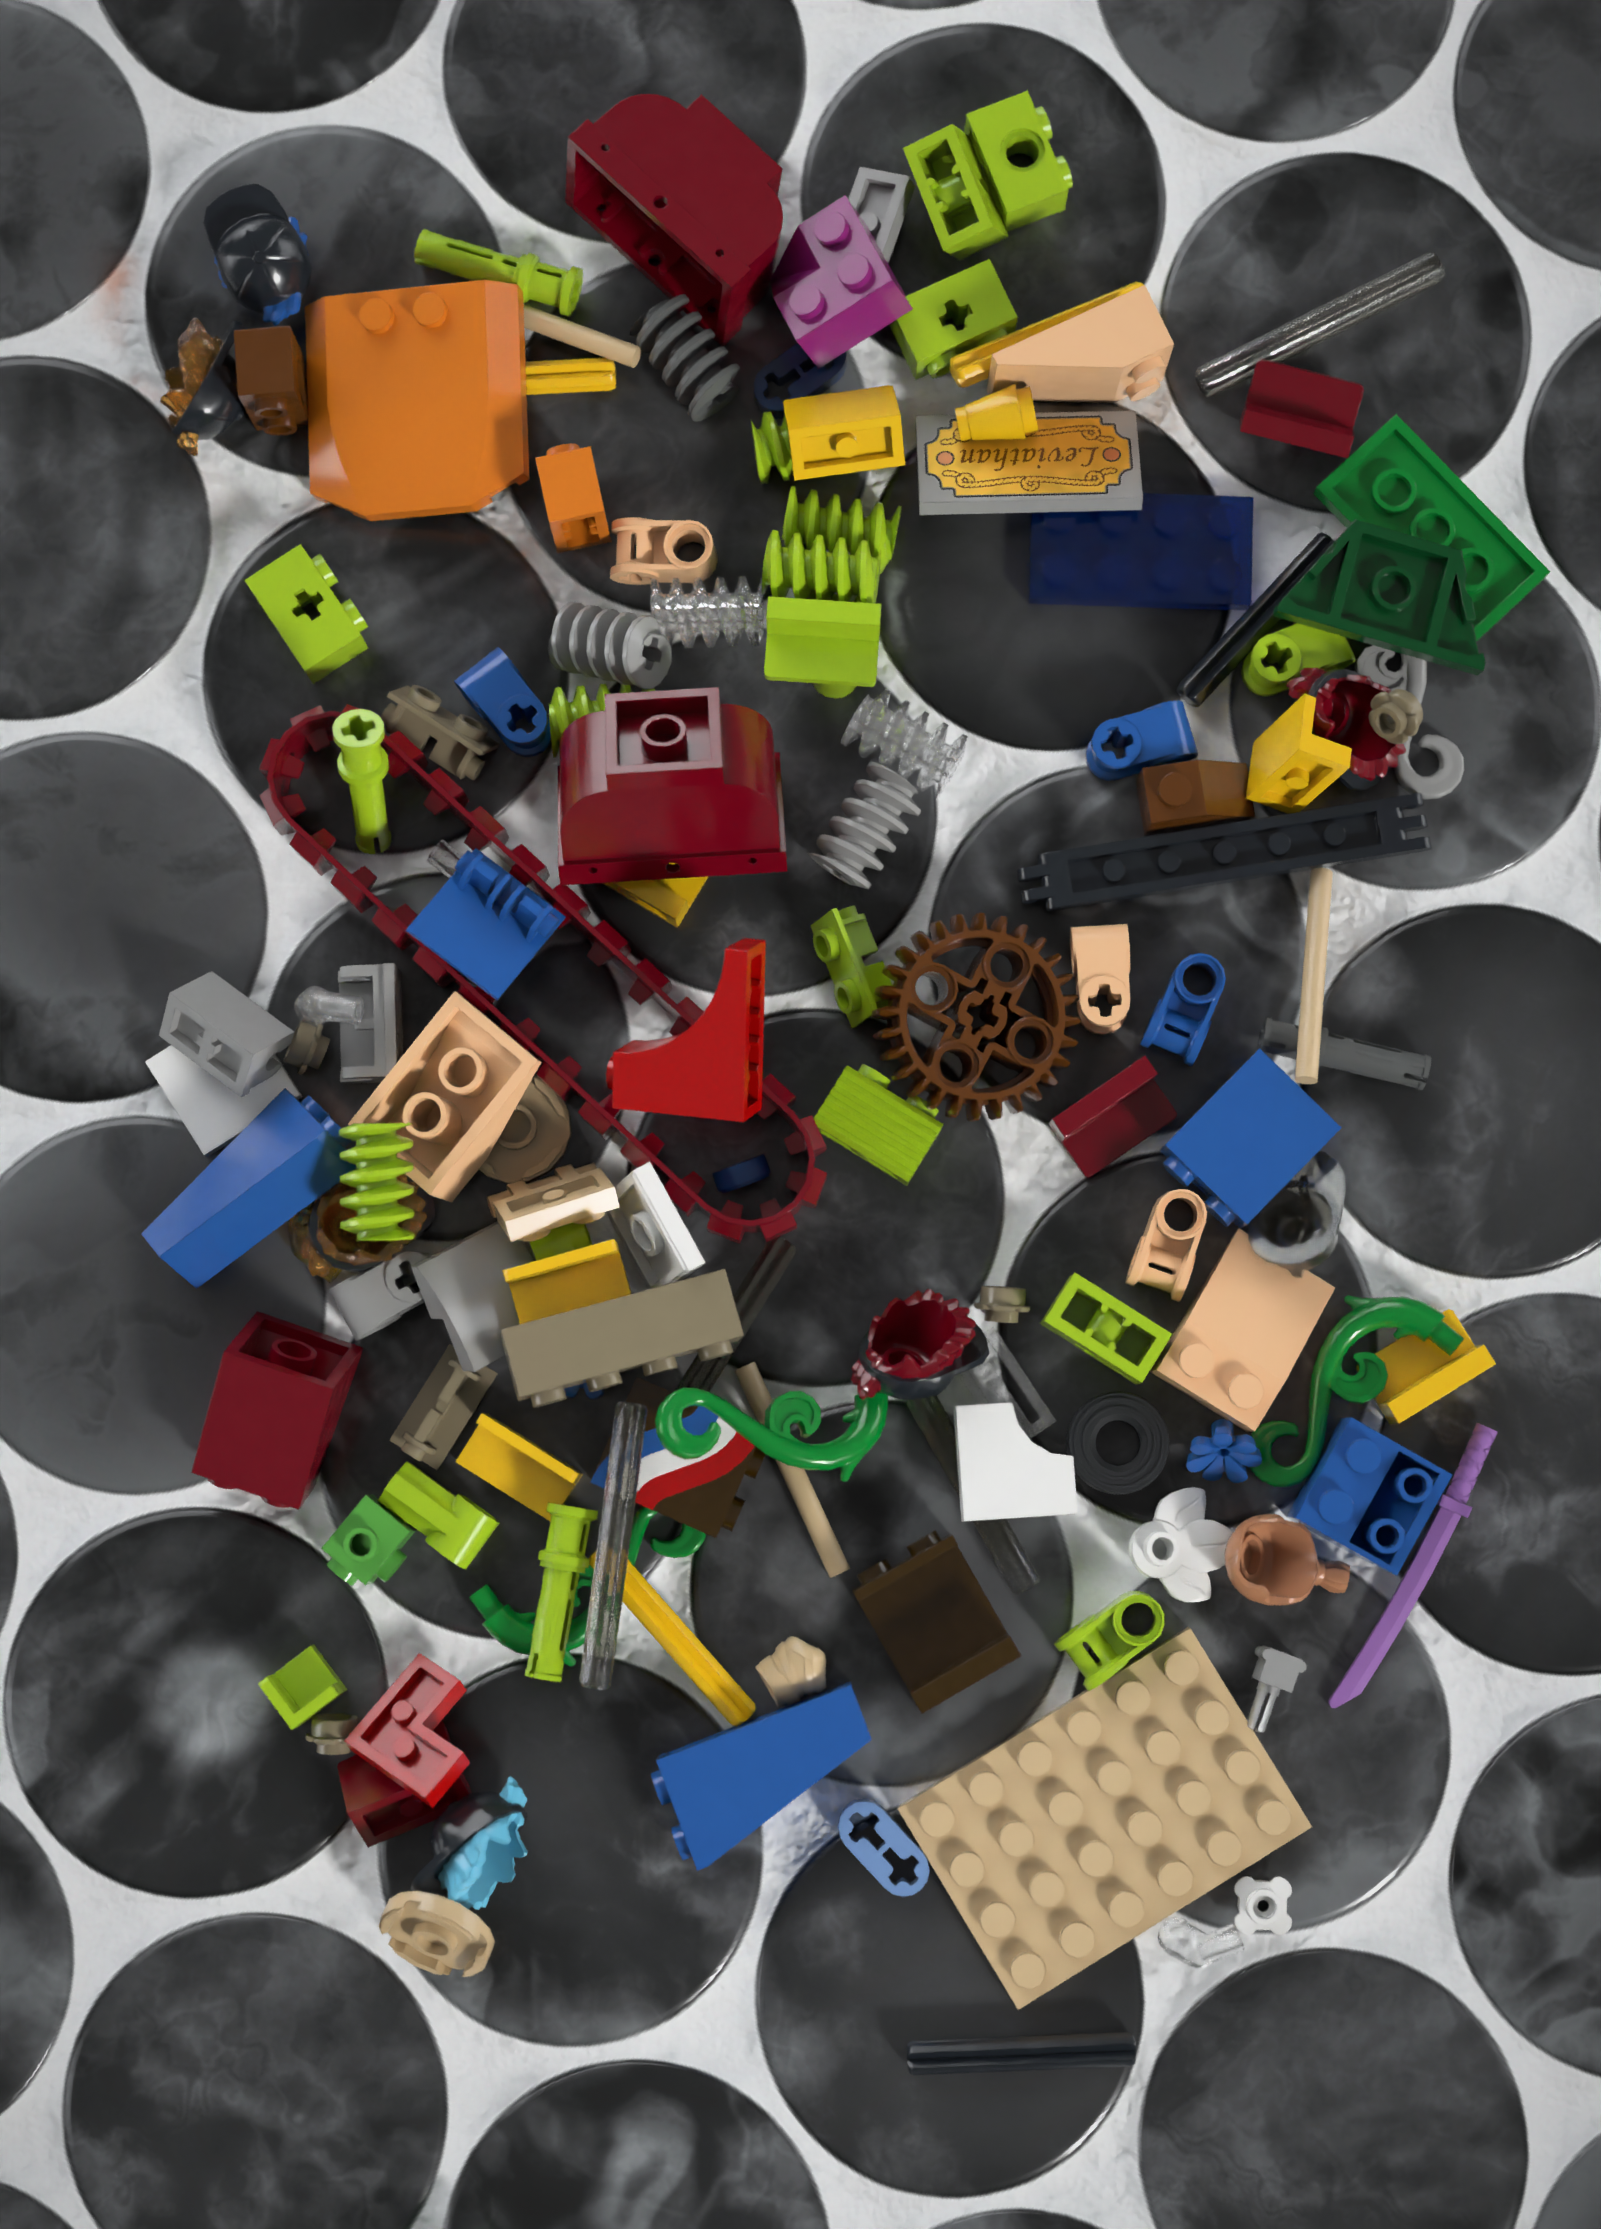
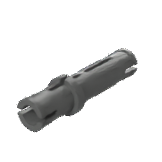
M1265 1017L1262 1024L1265 1030L1261 1029L1257 1050L1261 1049L1265 1053L1296 1060L1299 1026ZM1322 1026L1319 1067H1329L1414 1087L1416 1090L1422 1091L1424 1089L1426 1080H1423V1077L1428 1078L1431 1068L1430 1055H1421L1328 1033L1327 1026Z

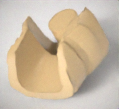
M796 1636L787 1638L785 1642L782 1641L775 1648V1652L772 1655H768L755 1666L778 1708L784 1704L790 1705L798 1702L804 1695L819 1693L826 1688L825 1653Z

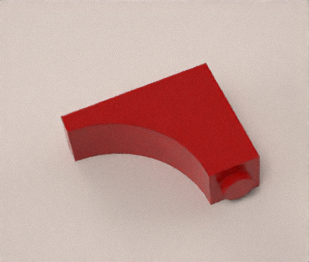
M743 938L725 948L722 974L716 992L701 1017L685 1032L657 1040H633L613 1052L606 1071L607 1087L609 1090H613L612 1108L737 1122L746 1121L762 1109L766 940Z

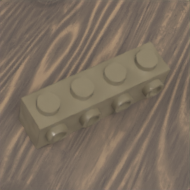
M725 1269L501 1329L500 1332L517 1400L521 1401L531 1398L533 1408L566 1399L564 1389L587 1383L589 1392L621 1384L620 1373L642 1367L644 1376L647 1377L678 1368L676 1358L698 1352L700 1362L733 1353L731 1343L739 1341L744 1336Z

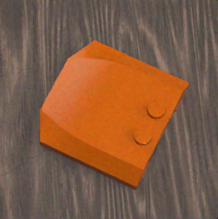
M476 280L324 296L305 306L310 494L324 503L328 504L329 502L346 509L368 521L477 512L492 503L491 497L514 483L520 486L530 480L523 291L518 284Z

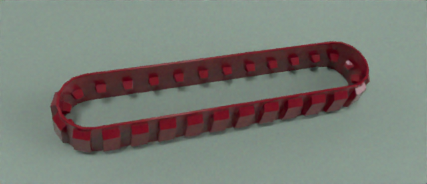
M347 704L342 712H325L320 705L290 718L292 727L284 732L281 739L271 738L259 770L268 780L269 788L260 795V798L273 826L280 835L296 832L289 844L293 850L320 876L331 869L336 871L330 883L361 914L373 906L377 910L371 920L374 925L401 951L411 944L419 948L412 959L442 989L454 981L460 987L457 991L490 1020L495 1019L501 1025L500 1028L535 1056L543 1064L536 1073L537 1076L559 1098L566 1102L576 1094L584 1102L578 1114L601 1137L607 1140L617 1132L626 1141L620 1153L630 1164L638 1168L651 1162L654 1170H658L668 1180L664 1188L671 1201L686 1216L689 1217L699 1208L709 1217L708 1232L739 1244L744 1232L756 1233L761 1231L767 1243L797 1229L793 1216L799 1212L802 1205L813 1209L816 1208L827 1179V1173L815 1167V1157L826 1151V1144L813 1116L799 1119L794 1111L790 1109L796 1102V1096L770 1073L763 1079L762 1109L757 1112L763 1120H766L776 1112L795 1131L784 1139L790 1155L803 1152L807 1154L809 1163L807 1173L791 1171L785 1186L797 1194L794 1201L783 1209L775 1198L760 1204L759 1207L763 1218L752 1221L741 1219L743 1205L727 1200L721 1212L709 1206L698 1196L706 1182L695 1171L680 1179L657 1158L665 1143L653 1132L640 1141L616 1120L621 1109L612 1108V1094L600 1102L594 1100L574 1081L582 1067L570 1055L558 1064L552 1061L533 1043L541 1029L529 1017L516 1026L492 1005L495 1001L492 996L479 986L474 988L450 964L406 931L418 914L406 903L392 912L370 892L377 880L376 875L365 865L351 874L329 854L337 841L335 837L325 828L310 836L294 821L295 817L306 810L299 793L288 795L291 778L299 779L305 763L301 759L312 749L318 752L331 746L330 740H334L332 726L335 720L342 713L360 708ZM399 730L388 737L384 736L381 747L389 755L388 773L396 779L408 772L429 792L423 803L424 807L435 817L448 809L470 830L464 843L472 851L475 848L482 851L489 847L511 867L509 874L525 886L530 885L555 909L566 916L557 929L559 930L570 922L593 943L587 957L600 968L611 960L635 982L628 992V995L641 1006L653 998L676 1020L669 1031L672 1036L685 1032L701 1017L704 1011L690 998L685 997L677 1004L668 996L672 990L671 981L646 958L636 966L627 958L632 951L629 942L605 920L593 927L586 920L591 913L588 904L567 885L559 884L552 889L545 882L550 876L547 867L523 844H520L513 850L507 848L505 844L509 840L506 829L484 808L479 806L472 812H468L465 809L469 801L466 793L446 773L438 768L428 775L424 771L429 764L425 755Z

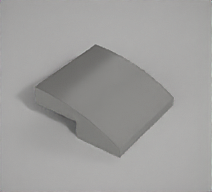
M498 1221L411 1266L431 1319H443L463 1371L476 1372L505 1356L500 1338L501 1329L520 1325L510 1286L505 1282L503 1270L534 1262V1259L522 1241H509Z

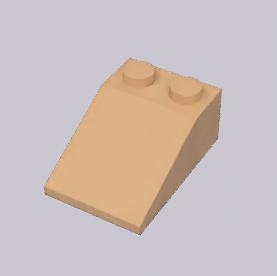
M1143 285L992 354L986 391L989 395L1015 384L1016 389L1030 386L1033 401L1115 403L1128 396L1131 401H1137L1149 396L1160 387L1159 382L1164 378L1174 342L1146 286Z
M454 991L348 1125L358 1123H413L397 1130L398 1135L413 1140L412 1148L397 1153L398 1158L414 1163V1169L405 1174L429 1195L452 1203L488 1158L541 1062L461 994Z
M1238 1228L1150 1372L1216 1414L1231 1421L1245 1432L1256 1431L1289 1376L1335 1287Z

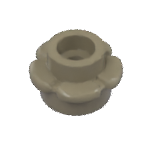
M1395 689L1389 693L1385 691L1380 692L1371 700L1370 706L1372 711L1369 713V722L1373 730L1380 737L1393 744H1402L1408 740V736L1411 737L1417 733L1423 719V710L1420 702L1412 693L1403 689Z
M300 1021L294 1032L292 1043L288 1046L283 1062L297 1067V1074L302 1075L307 1066L318 1069L324 1058L330 1038L321 1035L323 1030V1024L321 1023L313 1026Z
M981 1286L980 1302L974 1303L976 1309L985 1310L984 1320L991 1322L1018 1323L1019 1312L1030 1311V1306L1025 1305L1026 1289Z
M346 1713L314 1715L311 1717V1732L305 1734V1739L308 1742L317 1744L316 1752L319 1754H348L351 1750L344 1740L357 1726L358 1717Z

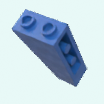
M284 1088L141 1234L163 1261L197 1289L339 1183L341 1175L354 1171L356 1169L355 1164L339 1159V1153L348 1150L346 1147L352 1140L339 1136V1129L342 1128L311 1096L308 1095L300 1102Z
M851 1682L844 1683L746 1721L737 1727L728 1728L658 1756L656 1762L659 1770L652 1772L651 1778L662 1806L672 1802L680 1824L671 1827V1831L683 1861L692 1857L697 1871L708 1867L872 1740Z

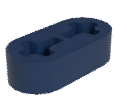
M797 342L763 367L756 375L753 383L754 402L758 410L762 413L770 411L774 419H783L784 417L782 400L777 396L770 400L766 398L769 395L768 383L774 381L778 386H782L794 377L797 379L788 387V399L821 395L836 384L844 375L847 359L846 352L832 360V368L826 369L822 366L818 369L815 366L805 373L803 370L812 364V360Z

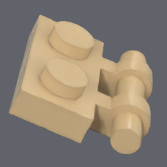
M595 1163L574 1168L572 1164L556 1168L554 1170L555 1175L528 1184L523 1179L506 1185V1191L487 1196V1202L493 1218L497 1217L499 1225L510 1242L517 1240L529 1242L547 1236L551 1229L572 1222L576 1224L591 1223L602 1218L606 1211L619 1208L614 1185L603 1170L596 1167Z

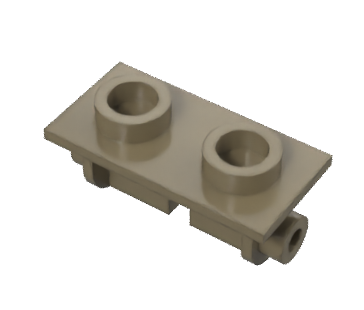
M407 685L390 691L387 695L388 698L398 703V706L390 703L380 717L387 726L386 732L391 735L399 730L421 751H423L430 736L438 741L429 759L460 779L467 776L475 780L485 764V761L478 756L493 751L500 745V743L487 736L488 729L484 724L464 714H459L458 717L440 706L442 700L439 696L422 686L412 685V687H409Z
M449 1344L389 1441L399 1446L403 1452L414 1459L423 1461L438 1470L498 1373L487 1366L476 1372L463 1371L453 1345Z

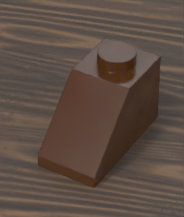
M1192 760L1142 768L1136 780L1144 835L1254 819L1253 801L1246 799L1249 777L1247 764Z

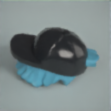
M508 1777L507 1783L500 1794L492 1791L471 1793L458 1801L452 1802L449 1808L439 1816L430 1838L435 1858L417 1874L411 1884L412 1891L440 1896L448 1892V1899L461 1904L467 1909L473 1907L479 1910L480 1908H486L489 1897L498 1882H512L516 1875L514 1857L522 1858L528 1853L519 1835L527 1820V1813L524 1810L527 1797L513 1777Z

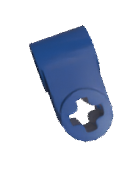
M499 647L454 680L457 688L471 707L484 721L486 720L513 753L523 757H534L544 752L550 745V721L543 704L528 687L527 682L512 661ZM523 718L527 723H533L535 729L527 734L525 730L517 729L515 723Z
M1176 700L1160 703L1140 712L1109 719L1101 723L1094 731L1092 740L1089 742L1086 750V764L1090 771L1100 779L1114 781L1140 774L1142 768L1191 761L1198 757L1199 754L1183 701ZM1107 741H1111L1115 749L1124 748L1120 759H1116L1113 751H1103Z
M1197 953L1189 955L1179 963L1170 977L1162 998H1159L1140 1045L1148 1048L1154 1044L1182 1056L1184 1064L1193 1066L1212 1022L1210 1019L1225 985L1224 968L1217 959L1208 954ZM1191 967H1200L1206 970L1212 980L1211 991L1201 996L1190 993L1183 983L1185 970ZM1165 1028H1168V1029H1170V1030H1172V1031H1175V1032H1177V1033H1180V1034H1182V1035H1184V1036H1186V1037H1183V1036H1181V1035H1178V1034H1176V1033H1174V1032H1171V1031H1169V1030H1167V1029H1165Z

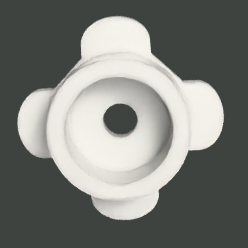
M1250 1876L1240 1878L1234 1886V1892L1238 1896L1237 1905L1239 1913L1234 1918L1236 1928L1245 1935H1251L1256 1930H1271L1275 1935L1287 1933L1292 1925V1919L1287 1914V1898L1292 1893L1290 1883L1279 1876L1274 1877L1271 1881L1254 1880ZM1261 1900L1268 1902V1908L1265 1911L1258 1909V1903Z

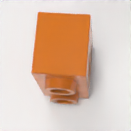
M562 444L547 450L546 456L536 457L547 516L557 553L611 542L591 446L579 448L577 444Z

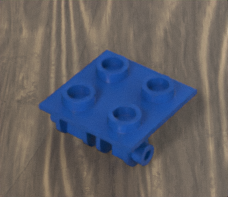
M475 848L472 852L468 850L463 854L455 866V873L409 925L406 931L482 990L498 1000L565 920L566 916Z

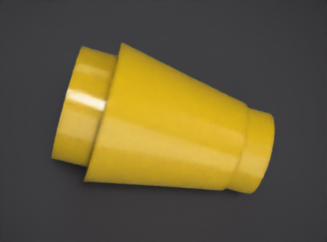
M1013 384L967 403L965 406L955 408L961 441L970 439H1026L1025 433L1038 431L1030 386L1016 389V385Z

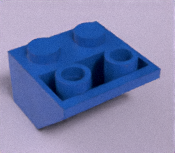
M1352 1417L1340 1418L1321 1452L1319 1461L1305 1481L1286 1517L1296 1523L1305 1525L1308 1530L1332 1544L1397 1576L1452 1474Z

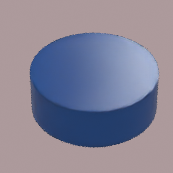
M761 1154L712 1173L718 1192L721 1191L723 1194L770 1176L771 1170L765 1154Z

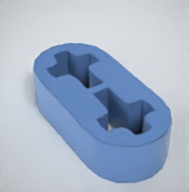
M863 1798L847 1804L840 1813L838 1821L839 1835L844 1845L876 1880L893 1895L910 1896L922 1890L928 1880L929 1865L927 1857L916 1842L874 1800ZM858 1812L861 1816L866 1817L873 1812L877 1815L878 1819L874 1823V1828L877 1834L884 1840L878 1847L865 1835L859 1836L856 1840L851 1837L849 1833L854 1828V1824L850 1819L852 1814ZM889 1847L903 1860L911 1855L918 1860L913 1866L917 1876L915 1880L909 1883L907 1879L902 1877L894 1882L889 1878L893 1872V1866L883 1855Z

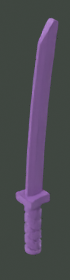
M1476 1423L1472 1432V1438L1469 1439L1465 1448V1454L1463 1453L1458 1464L1459 1467L1456 1469L1451 1480L1453 1482L1449 1485L1446 1494H1442L1436 1505L1439 1508L1384 1612L1337 1688L1328 1699L1330 1707L1337 1708L1360 1695L1380 1665L1432 1575L1461 1516L1469 1517L1472 1507L1466 1505L1477 1481L1476 1477H1478L1484 1465L1483 1461L1487 1458L1491 1449L1490 1446L1498 1433L1497 1431Z

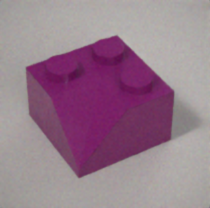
M846 195L797 226L770 280L773 298L793 336L818 369L913 309L868 226Z

